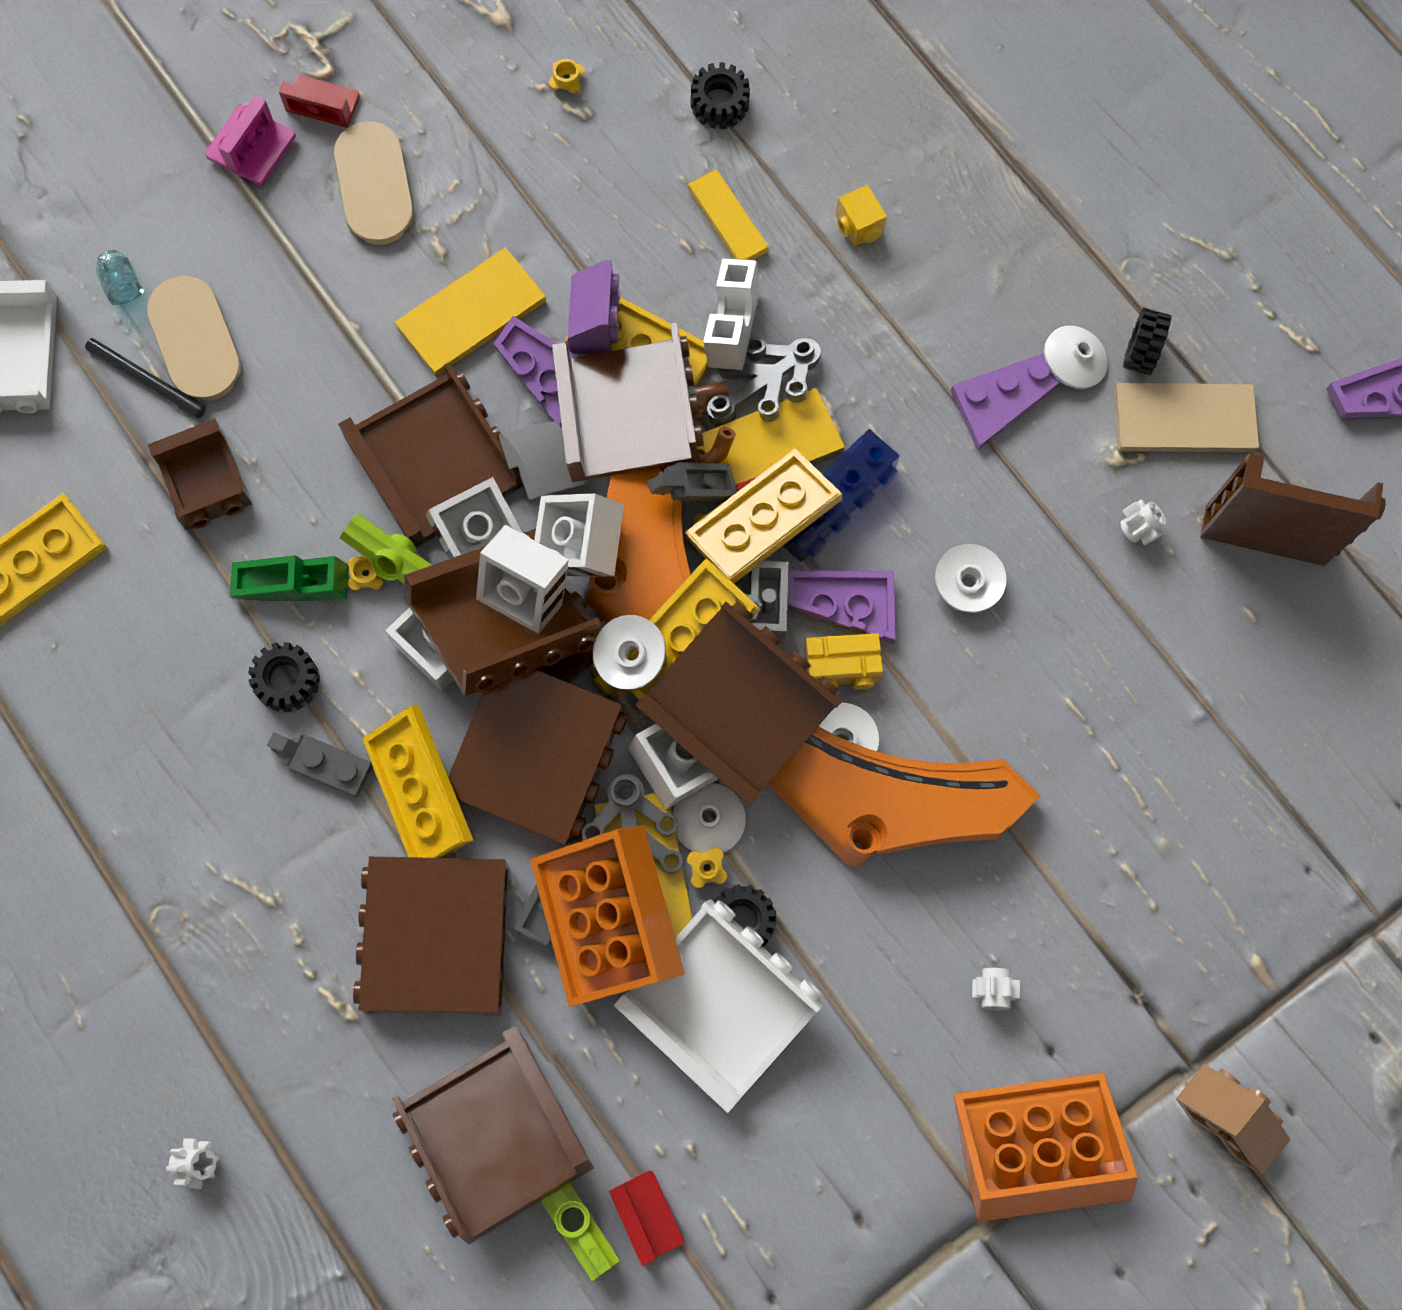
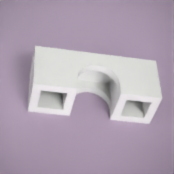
M722 259L716 285L718 311L717 314L709 315L703 343L708 367L743 370L761 288L757 262L752 260Z

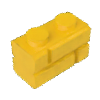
M878 633L806 638L804 656L805 660L811 665L807 672L817 681L824 676L837 688L838 685L852 684L855 690H866L873 688L874 683H879L883 676Z

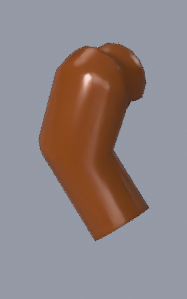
M726 381L696 387L699 399V416H693V419H699L705 415L707 405L714 396L729 395Z
M721 427L711 450L706 453L704 450L698 449L700 461L691 463L722 462L728 456L736 436L735 432L728 427Z

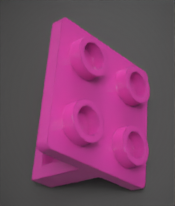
M254 95L248 105L239 104L205 151V156L208 160L262 186L296 138L294 130L274 121L267 102Z

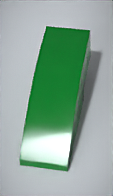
M293 555L232 562L230 597L233 599L259 601L347 599L349 566L336 556L303 560Z

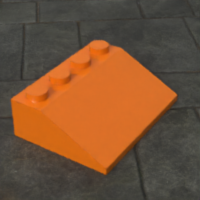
M644 825L616 829L530 859L569 1007L685 974Z
M1104 1073L954 1093V1103L968 1184L978 1222L1132 1200L1138 1176Z

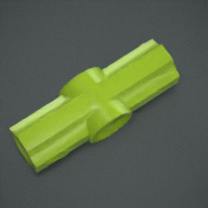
M359 513L351 519L340 536L342 541L371 560L370 563L373 571L379 577L388 581L398 579L404 583L406 574L431 566L430 563L416 554V547L408 537L397 533L390 536Z
M571 1183L540 1201L592 1282L621 1261ZM570 1209H579L584 1215L583 1226L575 1232L567 1231L563 1225V1216Z

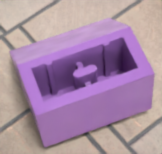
M612 260L601 261L573 274L571 277L568 346L569 351L573 354L591 355L611 351L612 343H618L619 322H617V314L620 311L619 274H613Z

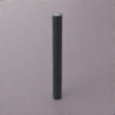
M90 338L86 342V350L196 418H201L205 413V406L98 340Z

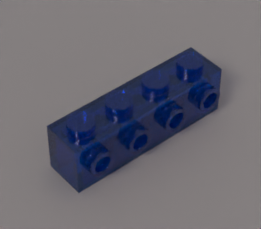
M869 428L822 474L842 493V500L784 544L783 547L800 562L809 555L812 558L818 555L827 544L825 539L833 531L836 534L841 532L851 520L849 515L857 507L860 510L864 509L874 498L875 494L873 491L880 484L885 487L895 478L898 473L896 467L900 455Z

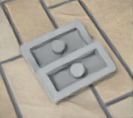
M556 421L498 435L509 469L519 468L529 500L590 483L589 480L572 482L566 465L562 428Z

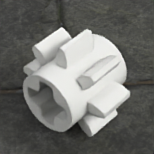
M1141 499L1123 510L1126 518L1121 520L1120 524L1124 534L1130 541L1136 543L1141 540L1146 545L1164 534L1160 527L1166 523V519L1161 509L1154 502H1149L1145 505Z
M983 968L982 977L973 979L972 998H981V1008L1010 1010L1011 1001L1020 999V980H1012L1011 970Z
M185 1138L183 1139V1148L170 1150L171 1157L166 1171H170L176 1177L173 1183L175 1186L186 1187L188 1185L189 1188L201 1189L203 1185L202 1180L215 1178L214 1171L219 1156H215L210 1150L212 1144L210 1141L198 1142L197 1139Z

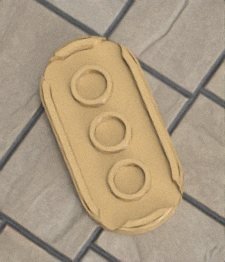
M372 121L356 123L340 134L334 147V158L345 218L351 232L356 237L364 239V242L372 245L391 244L404 235V231L407 230L408 226L410 228L414 218L400 141L394 131L384 124Z
M191 276L173 277L162 282L155 288L149 298L147 314L173 383L179 391L190 398H195L196 401L211 402L225 397L235 387L234 383L240 377L241 361L213 291L205 282Z

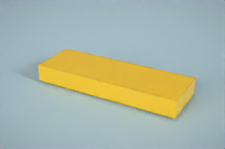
M717 169L688 183V191L733 259L753 261L768 253L769 246Z

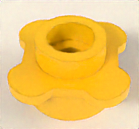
M571 59L556 61L553 64V77L549 79L550 88L553 90H568L572 94L579 92L581 89L579 81L580 77L585 73L584 67Z
M355 556L348 562L351 578L348 580V586L353 591H359L361 588H371L376 591L381 589L384 584L383 579L373 571L370 563L371 560L365 556ZM369 571V575L363 576V572Z
M713 847L709 852L699 853L698 851H692L688 855L687 862L692 866L693 872L691 883L695 887L701 888L705 883L711 882L722 884L726 881L727 873L722 867L721 860L724 854L721 849ZM705 864H709L711 866V869L709 871L704 870L703 867Z

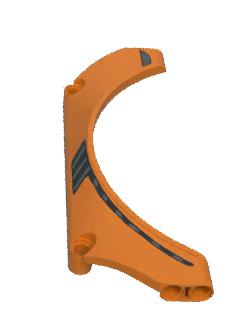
M670 466L611 475L609 478L606 498L624 504L614 576L589 577L584 593L586 603L607 623L625 615H637L650 620L691 575L683 544L682 502L672 500L670 493L665 495L651 494L648 484L649 479L655 478L659 475L658 473L664 472V469ZM597 586H605L608 590H602ZM819 726L768 783V786L828 845L841 861L852 867L864 864L874 852L877 854H887L948 842L997 841L1041 796L1004 759L971 763H934L900 758L865 748L840 738ZM852 840L859 841L863 845L864 850L857 848Z

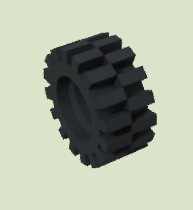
M719 62V68H715L714 63L708 64V71L702 67L699 70V76L695 74L691 84L690 105L695 118L700 116V123L703 125L710 121L709 128L715 129L716 123L721 124V129H727V122H730L733 127L737 125V118L742 121L745 118V112H748L750 98L748 78L744 79L745 73L742 70L736 73V66L732 64L729 69H725L724 62ZM724 89L729 91L733 97L728 102L717 103L710 100L707 95L712 90Z
M1143 307L1128 343L1123 361L1124 368L1147 375L1153 373L1169 333L1171 315Z
M284 642L283 646L273 643L271 644L272 649L269 651L264 647L260 650L263 655L260 658L254 656L252 662L255 666L254 668L249 667L248 674L251 676V679H248L249 685L252 687L253 693L266 707L269 706L279 712V709H282L285 713L291 712L292 707H295L297 710L303 708L301 703L305 700L310 703L313 700L310 696L311 693L317 694L319 687L316 685V681L320 682V675L317 672L316 664L309 654L298 645L293 647L290 642ZM291 665L298 672L296 683L286 690L274 688L271 684L273 671L279 666Z
M738 884L730 889L727 887L719 896H716L713 902L716 903L720 900L731 910L737 906H746L752 909L757 918V924L753 930L764 940L761 946H766L776 927V910L773 909V902L764 895L765 892L761 889H754L752 885L745 887Z

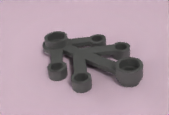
M760 337L750 338L746 352L750 360L759 361L763 358L782 360L775 365L744 363L743 370L718 368L720 376L724 379L735 377L754 379L728 396H714L707 405L710 422L719 427L734 421L736 418L735 408L765 388V397L758 404L759 416L766 422L776 420L780 415L778 402L782 379L785 374L793 369V380H790L786 385L787 398L793 403L803 402L808 396L806 385L808 371L815 368L821 358L820 345L815 340L809 338L797 339L789 346L767 345ZM755 347H759V348H760V349L757 350V351H753V350H752V349L755 348ZM795 389H801V390H802V391H800V392H798V393H793V392H792V391L795 390ZM766 408H774L770 412L764 411Z
M624 773L615 776L609 782L607 787L608 803L593 822L583 827L581 835L583 841L587 840L586 832L590 828H597L600 831V835L604 834V829L619 812L621 814L622 828L638 826L635 810H637L654 822L658 833L665 837L676 833L678 820L673 814L664 813L643 797L644 788L641 781L632 774ZM627 786L632 789L633 794L629 799L619 797L618 791L621 787ZM665 818L671 819L674 822V828L671 831L662 830L660 827L661 820ZM646 832L652 856L661 863V867L665 872L670 874L677 873L683 865L682 855L678 851L669 850ZM674 855L679 859V864L676 868L671 869L665 865L664 860L667 856Z

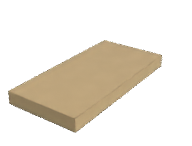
M1116 383L1114 386L1118 451L1256 453L1259 449L1254 384Z

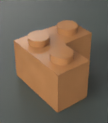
M1203 1064L1176 1098L1191 1120L1218 1136L1232 1157L1260 1175L1266 1172L1290 1141L1289 1136L1281 1126L1283 1120L1268 1106L1271 1103L1269 1098L1254 1087H1250L1249 1090L1242 1087L1240 1082L1224 1069H1220L1217 1072Z

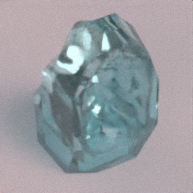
M111 250L98 256L96 273L112 305H123L137 299L144 293L137 273L126 255Z

